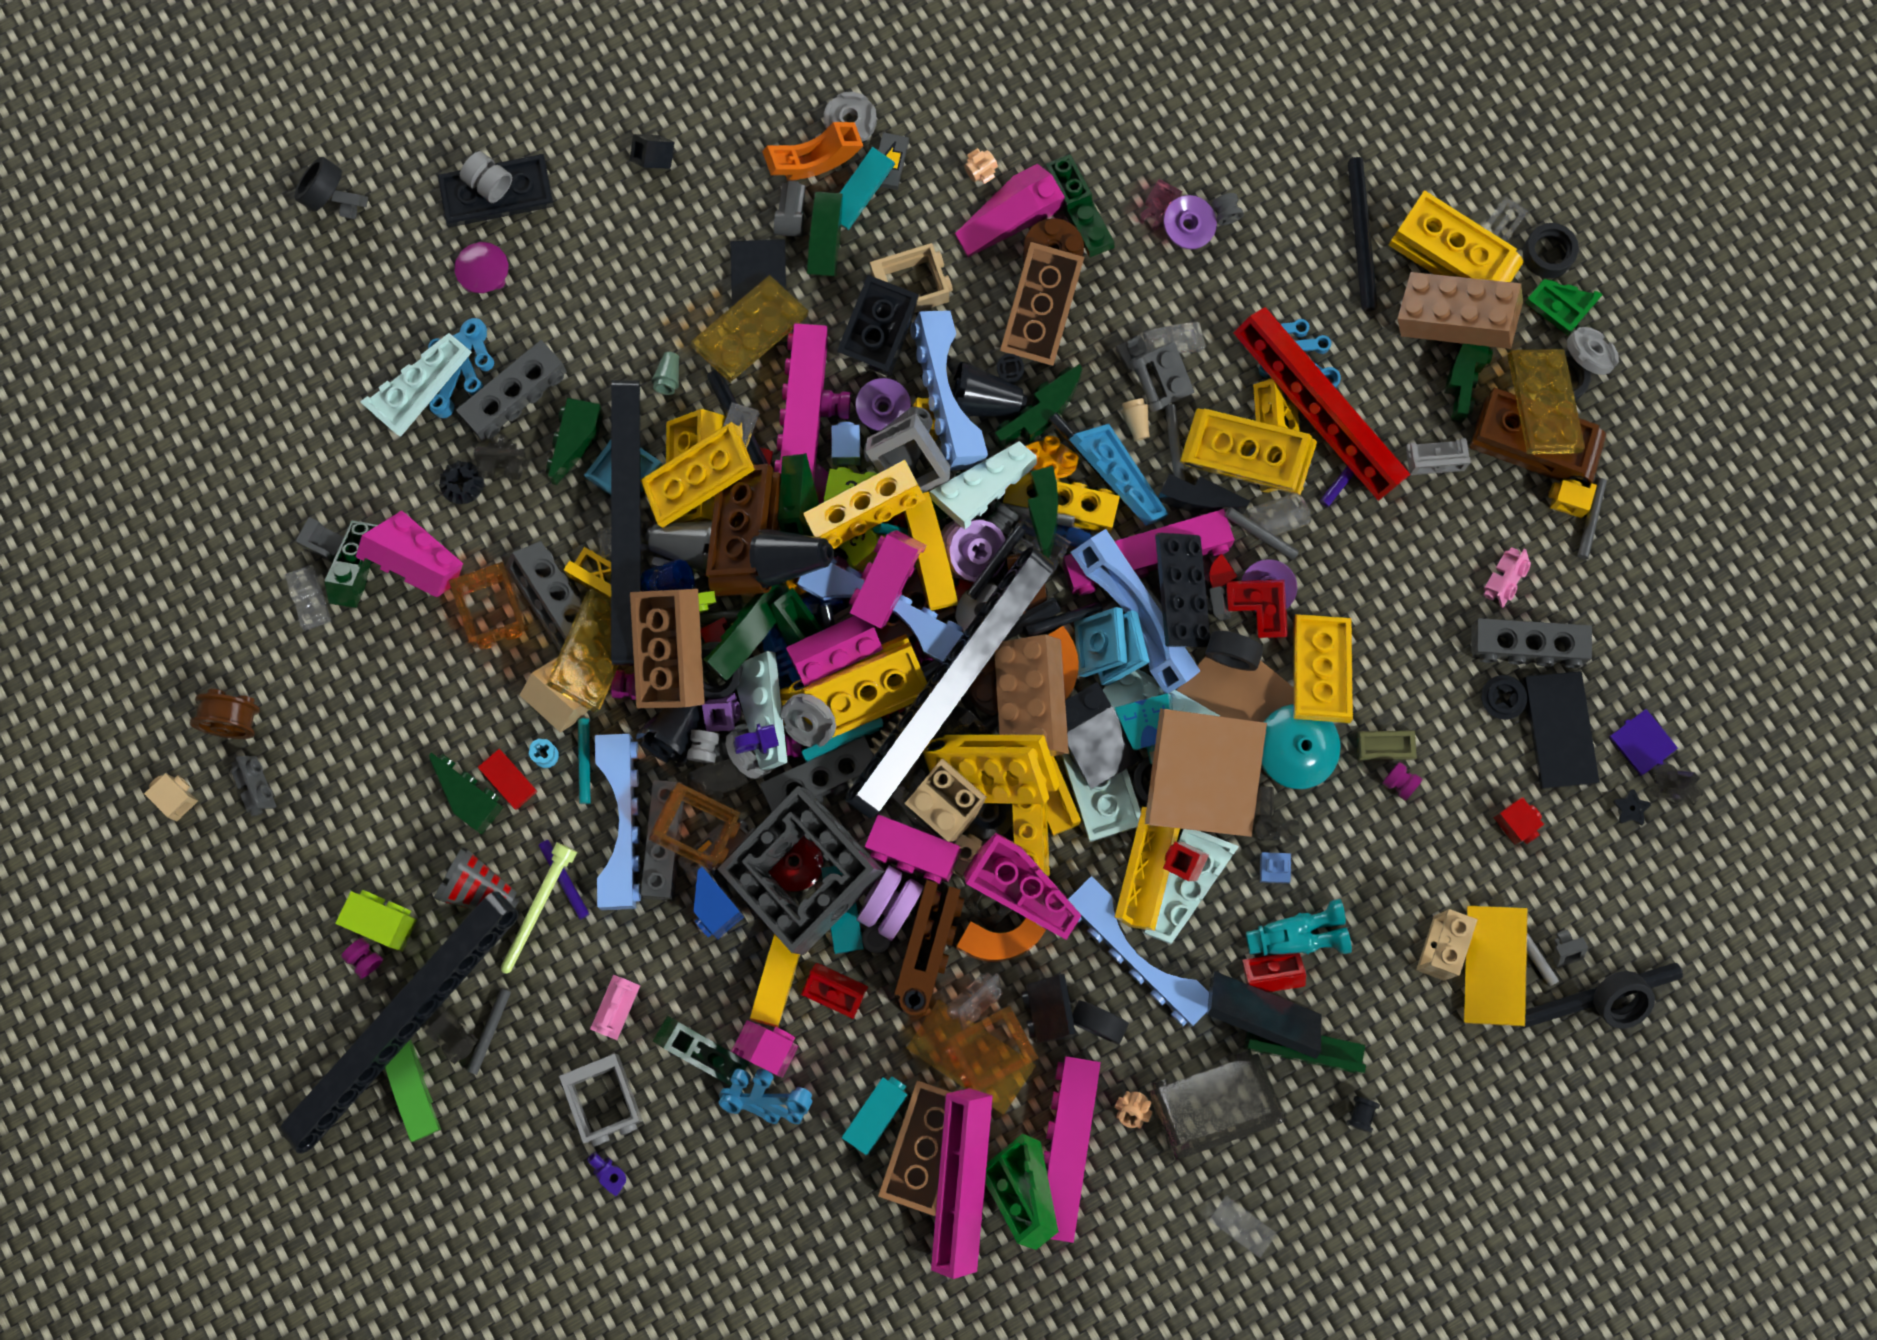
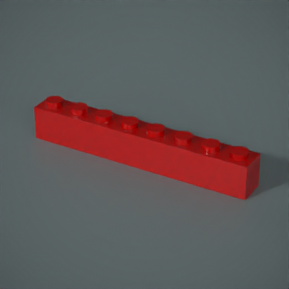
M1266 307L1249 316L1233 332L1378 501L1411 475Z

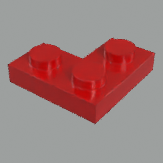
M1285 579L1227 582L1228 611L1256 610L1258 638L1287 637Z

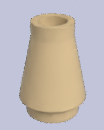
M1135 399L1123 403L1121 413L1133 435L1134 441L1149 438L1148 405L1144 403V399Z

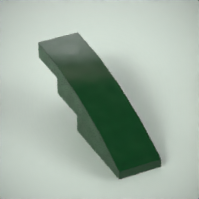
M784 583L772 586L768 593L756 594L736 615L738 619L720 637L722 641L704 659L723 680L727 681L776 623L771 604L789 590Z

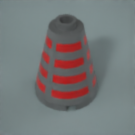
M464 847L457 854L434 896V899L471 910H474L488 894L496 891L500 892L514 908H516L519 902L515 898L517 892Z

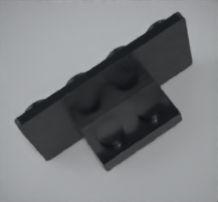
M1157 533L1155 539L1165 645L1167 647L1206 648L1210 640L1201 537L1189 534Z

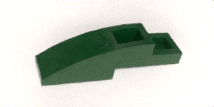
M1071 154L1046 163L1047 171L1052 174L1065 197L1063 205L1065 216L1068 222L1074 225L1080 232L1089 258L1115 248V242L1094 205L1092 193Z
M1462 344L1451 365L1444 391L1446 394L1455 395L1451 421L1462 423L1468 414H1472L1475 405V398H1471L1472 388H1476L1478 373H1481L1486 364L1490 365L1493 348Z
M1080 364L1074 368H1071V366L1065 368L1058 374L1056 380L1051 383L1046 381L1038 386L1033 399L1035 406H1027L1019 413L1018 418L1012 422L1007 420L996 428L997 432H995L994 442L1000 450L1022 435L1030 444L1052 425L1048 420L1049 417L1055 412L1059 416L1063 413L1078 387L1083 369Z

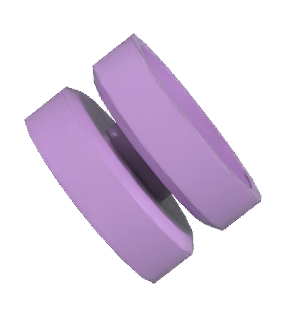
M972 519L971 525L966 530L953 520L946 524L941 531L952 577L972 582L976 581L1006 540L998 527L991 522L980 519ZM1005 561L1002 563V565H1001V566L999 567V569L996 571V573L994 574V576H996V575L999 573V571L1002 569V567H1003L1004 564H1005Z
M888 865L885 873L873 884L863 901L865 904L856 920L867 927H871L876 923L881 914L884 915L878 927V933L892 941L914 907L924 886L910 879L904 883L899 892L896 891L901 881L902 873Z

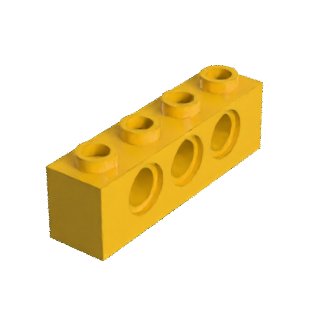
M903 460L803 514L814 537L827 539L829 544L835 549L842 543L864 534L867 530L882 522L889 521L895 515L915 507L926 499L907 462Z
M1030 471L1016 484H1010L1006 488L1003 503L1028 508V499L1030 497L1027 495V492L1033 489ZM1056 478L1058 496H1065L1069 501L1066 505L1058 504V513L1075 516L1074 527L1099 533L1106 529L1111 535L1120 496L1114 495L1115 493L1108 489H1098L1096 491L1088 489L1082 483L1072 482L1071 484H1066ZM1084 502H1091L1095 505L1096 509L1088 512L1081 505Z
M1047 802L1045 804H1012L1014 843L1022 847L1047 876H1050Z

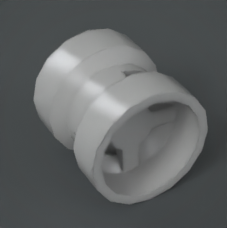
M691 730L690 740L692 741V747L688 750L687 759L715 764L716 753L714 748L718 744L719 734L702 730Z

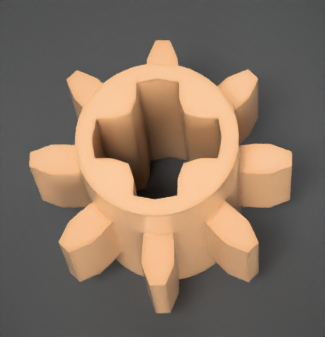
M977 148L967 154L969 159H967L968 163L964 165V168L973 182L982 180L986 184L995 178L994 173L998 165L990 151L980 152Z
M1126 1091L1124 1097H1119L1116 1102L1115 1108L1119 1110L1116 1118L1126 1127H1138L1140 1129L1143 1123L1149 1122L1153 1112L1149 1110L1152 1102L1148 1101L1147 1097L1140 1092L1130 1093Z

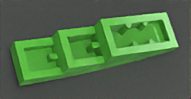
M410 1039L385 1069L411 1142H415L440 1131L441 1128L431 1105L433 1101L423 1078L425 1076Z

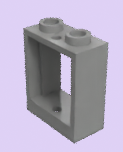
M914 414L868 437L865 452L880 473L891 467L883 454L914 439L934 468L933 471L916 479L922 493L947 482L950 479L951 466L917 414Z
M612 1054L559 1076L583 1144L591 1142L593 1147L609 1141L608 1135L619 1131L622 1136L637 1130L636 1124L643 1121L618 1054ZM614 1070L631 1117L591 1132L575 1085Z

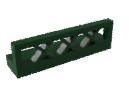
M1248 1031L1246 1032L1243 1050L1354 1074H1364L1366 1070V1064H1362L1365 1045L1321 1035V1052L1317 1059Z

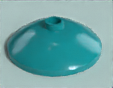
M1294 704L1278 708L1265 719L1264 723H1267L1261 766L1273 781L1291 789H1307L1321 784L1332 774L1338 763L1341 748L1339 734L1333 722L1294 719ZM1304 740L1307 741L1309 745L1306 751H1304L1301 747V743Z

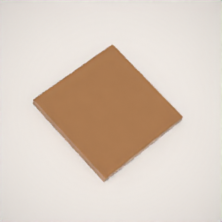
M1206 655L1198 664L1200 672L1176 690L1220 715V717L1264 722L1272 712L1280 707L1294 704V687L1261 660L1255 671H1245L1217 663Z
M1160 708L1145 824L1252 837L1267 723Z

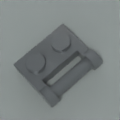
M1174 341L1129 361L1131 368L1136 370L1148 400L1147 405L1150 413L1195 393ZM1149 362L1153 366L1164 394L1160 398L1157 396L1145 366Z

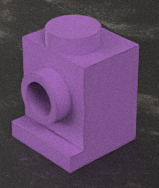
M735 693L720 699H708L702 705L706 731L708 732L734 730L735 724L740 720L741 707Z

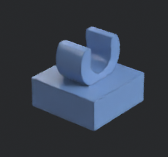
M1262 852L1260 854V882L1289 884L1291 882V853Z

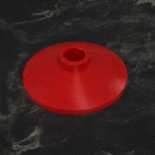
M803 836L769 873L786 891L798 892L808 889L816 883L822 873L823 856L821 850L813 841ZM793 856L799 858V864L795 867L789 865V859Z

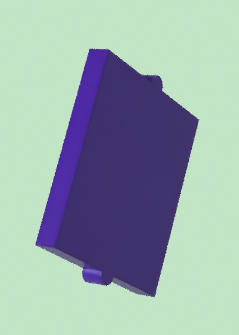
M1647 709L1632 720L1624 721V726L1609 736L1640 776L1644 775L1654 766L1662 765L1663 760L1678 749Z

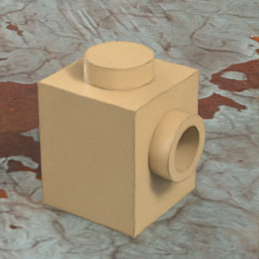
M165 773L163 776L156 777L150 783L149 789L144 793L166 817L178 821L198 802L188 791L191 786L179 775L173 777Z
M962 834L955 843L960 846L961 853L953 873L965 880L963 873L978 849L983 845V842L972 834H969L967 837Z

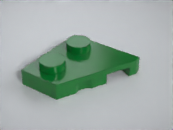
M1544 279L1527 298L1525 303L1568 336L1603 294L1598 291L1593 293L1578 290L1577 286L1560 285L1555 281Z

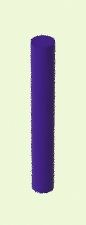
M1346 466L1319 502L1328 508L1353 477L1354 472L1348 466Z
M545 840L538 846L551 867L554 855L551 853L553 847L549 840ZM563 867L557 880L579 920H582L589 916L590 913Z

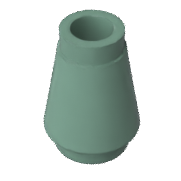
M665 352L652 378L653 389L656 392L672 395L679 387L680 357L678 354L673 352Z

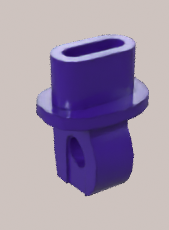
M757 724L756 732L735 737L733 742L735 753L739 754L759 749L762 754H766L767 749L779 746L774 724L763 727Z
M596 1151L593 1152L587 1161L595 1168L594 1175L605 1189L614 1196H617L626 1183L625 1173L619 1166L612 1165L610 1157L603 1159ZM612 1174L617 1175V1179L614 1181L609 1179Z

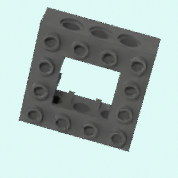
M797 786L718 868L719 872L790 952L805 955L885 873L810 790ZM805 836L808 840L813 841L823 851V857L827 861L833 862L843 874L828 875L822 881L824 884L809 899L805 898L798 906L770 875L769 871Z

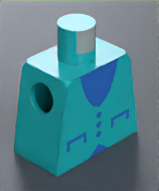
M1168 693L1115 707L1133 750L1147 749L1150 764H1153L1160 708L1173 710L1172 696Z

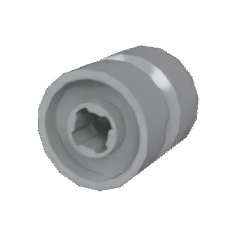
M481 151L472 154L460 171L461 181L472 189L477 187L478 194L490 203L501 199L512 183V175L500 165H495L494 161Z

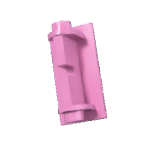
M1515 548L1505 551L1496 567L1504 575L1501 576L1493 572L1484 587V596L1489 600H1494L1495 597L1498 598L1501 608L1505 606L1507 600L1513 599L1517 591L1518 581L1521 577H1525L1530 569L1531 562L1529 561L1526 549H1523L1521 555L1520 551Z
M613 975L590 1029L618 1040L640 985Z

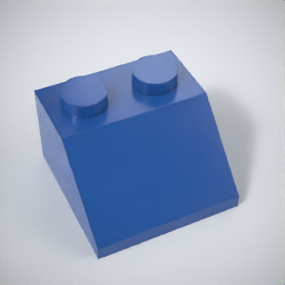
M703 867L698 869L694 913L698 919L694 922L708 938L713 934L719 939L741 921L744 916Z

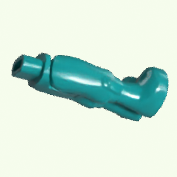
M1335 899L1330 901L1327 909L1318 914L1298 913L1293 917L1281 919L1263 927L1262 925L1258 926V930L1247 931L1246 939L1250 955L1263 953V956L1268 955V953L1309 954L1319 948H1334L1340 954L1351 953V939L1346 927L1321 934L1311 933L1316 928L1345 925L1346 917L1342 900Z

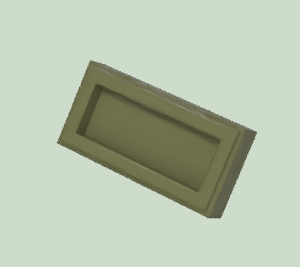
M1358 731L1356 733L1358 761L1417 759L1415 731Z

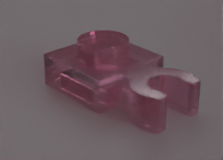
M1159 179L1146 199L1145 205L1149 208L1142 212L1140 223L1143 224L1146 218L1152 217L1155 220L1152 229L1154 231L1157 230L1161 223V214H1165L1169 204L1176 198L1181 197L1183 191Z

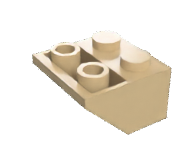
M561 655L532 672L520 696L561 733L578 722V719L582 718L602 697L607 688L571 655L564 658Z
M941 759L905 804L948 842H954L958 840L973 822L987 796L949 763Z

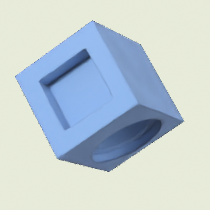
M840 422L838 425H832L833 466L861 465L859 425H854L852 422Z

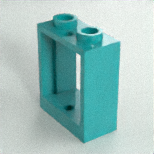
M892 1076L889 1080L882 1078L842 1136V1139L865 1155H868L908 1097V1094L904 1092L906 1086Z

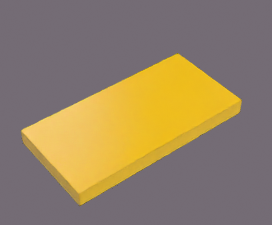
M730 422L642 478L641 483L656 522L663 528L755 469L737 425Z
M1295 614L1293 619L1294 719L1351 723L1353 720L1351 618Z
M1467 906V916L1478 920L1466 954L1464 1023L1525 1027L1528 909Z

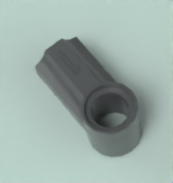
M797 181L782 183L779 210H776L774 218V235L802 237L805 185Z

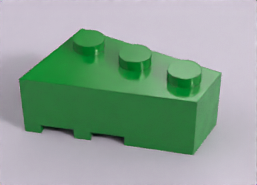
M1021 1134L987 1162L985 1183L1017 1244L1037 1250L1059 1231L1041 1141Z

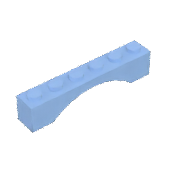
M920 311L914 323L911 324L910 332L917 346V361L922 365V380L924 386L928 389L929 408L933 411L935 417V432L940 437L941 452L950 464V470H967L983 462L988 453L982 430L973 424L960 409L948 384L946 372L947 354L956 336L951 311Z
M1106 529L1071 551V554L1085 575L1105 589L1125 613L1130 610L1138 612L1150 662L1148 663L1149 669L1165 694L1185 684L1200 672V669L1185 647H1167L1165 645L1162 612Z
M833 558L828 567L801 576L797 585L799 588L825 601L836 598H851L856 588L861 590L864 580L860 579L862 574L855 569L847 566L846 570L836 566L837 560ZM901 595L892 613L897 615L912 630L924 654L942 663L963 635V628L949 620L947 624L937 620L938 614L925 607L919 610L911 606L913 601Z
M630 734L595 735V764L605 774L612 786L619 812L618 838L614 852L606 867L597 878V907L600 910L636 909V901H641V886L636 884V873L640 872L641 868L640 856L635 855V844L640 843L639 826L635 827V815H639V799L634 798V787L639 786L638 770H634V759H638V742H633Z
M1092 876L1068 899L1082 915L1078 923L1082 920L1089 927L1087 932L1095 941L1100 943L1103 940L1111 948L1108 951L1111 957L1119 964L1124 961L1131 968L1129 974L1140 985L1145 982L1152 989L1150 995L1160 1005L1166 1003L1173 1010L1171 1016L1181 1026L1184 1027L1185 1024L1189 1027L1194 1026L1207 1012L1209 992L1197 980L1167 974L1150 965L1135 952L1119 928L1115 918L1112 896Z

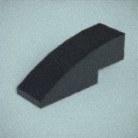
M1169 474L1158 497L1162 503L1171 507L1200 514H1209L1222 509L1226 513L1230 507L1244 514L1250 503V500L1202 477H1199L1194 486L1172 474Z

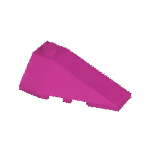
M1036 164L1014 175L955 233V236L967 257H970L1062 211L1065 197L1052 174Z
M997 833L978 849L963 873L967 885L1067 940L1082 916L1022 847Z

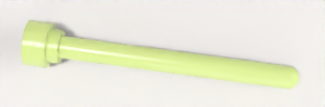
M556 842L551 852L554 854L552 857L553 863L501 964V971L507 974L512 971L563 867H567L569 862H573L577 854L575 850Z

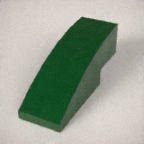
M815 192L807 274L837 276L843 194Z
M1053 466L1031 471V481L1036 497L1028 499V512L1040 552L1047 558L1050 557L1058 526V492Z
M793 587L771 604L776 622L787 646L824 630Z

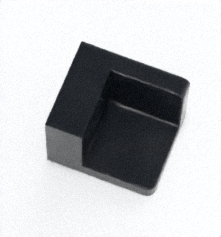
M633 134L629 161L643 168L670 169L675 142L660 135Z

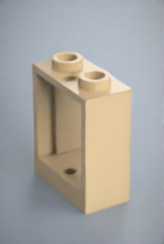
M932 243L870 262L871 276L888 282L886 274L925 262L929 263L938 291L919 297L914 313L948 303L949 292L953 291L949 276H944L941 270L944 267L940 251L935 252Z
M1451 909L1435 915L1416 971L1443 981L1460 976L1478 919ZM1431 942H1436V948L1431 947Z

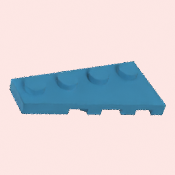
M1110 424L1076 433L1069 439L1146 526L1161 521L1169 515Z

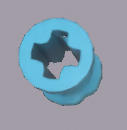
M537 739L530 745L529 756L539 767L550 768L557 763L559 752L549 740ZM543 748L546 750L548 754L547 758L545 759L541 757V753L539 752Z

